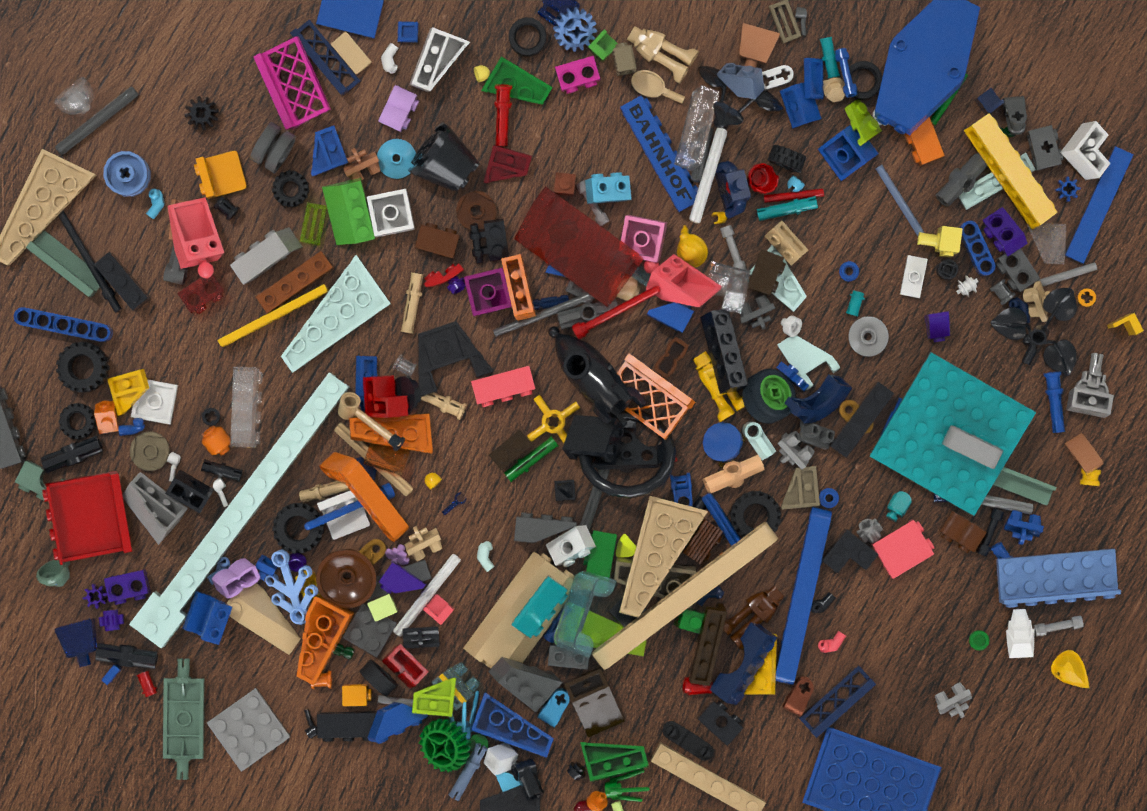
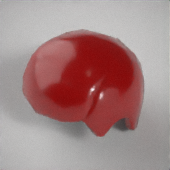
M759 163L749 169L747 182L753 191L766 194L773 192L777 188L779 176L776 175L772 166Z

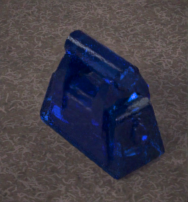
M542 0L544 5L537 14L552 25L557 26L558 24L555 22V19L560 20L562 18L560 13L566 15L568 8L573 12L575 7L580 8V4L576 0ZM548 7L558 13L557 17L547 11Z

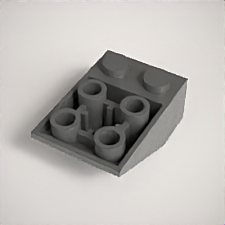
M521 512V516L516 517L514 541L535 543L575 527L577 521H573V517L561 516V520L553 519V515L541 514V518L533 517V513Z

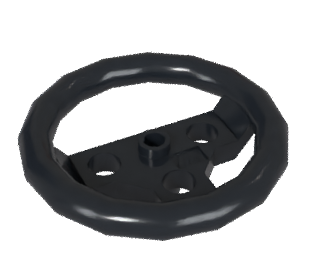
M623 410L620 414L628 422L623 427V437H630L632 441L623 443L620 439L618 451L614 456L613 462L603 461L601 459L602 456L578 454L583 474L595 488L609 496L630 499L648 495L662 486L674 469L677 452L672 434L665 440L656 433L662 442L658 446H646L636 438V422L643 423ZM642 411L643 419H654L652 415ZM657 421L658 430L665 433L667 428L661 421ZM650 454L653 458L645 461L642 459V456ZM661 466L655 476L642 484L632 486L613 484L602 478L596 471V469H619L623 473H631L635 469L657 468Z

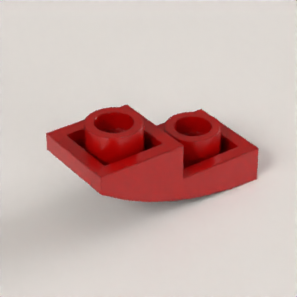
M458 263L456 266L454 264L449 266L444 271L446 273L445 276L439 271L436 273L432 271L424 278L426 280L424 285L427 288L441 285L461 274L464 269Z

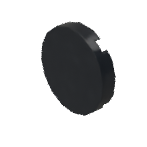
M410 376L398 377L394 380L396 385L395 395L407 396L409 404L408 415H414L419 409L417 407L418 403L421 402L419 385Z

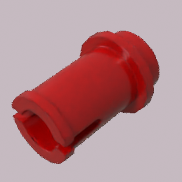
M149 671L136 675L143 689L142 694H145V697L157 693V687H154Z

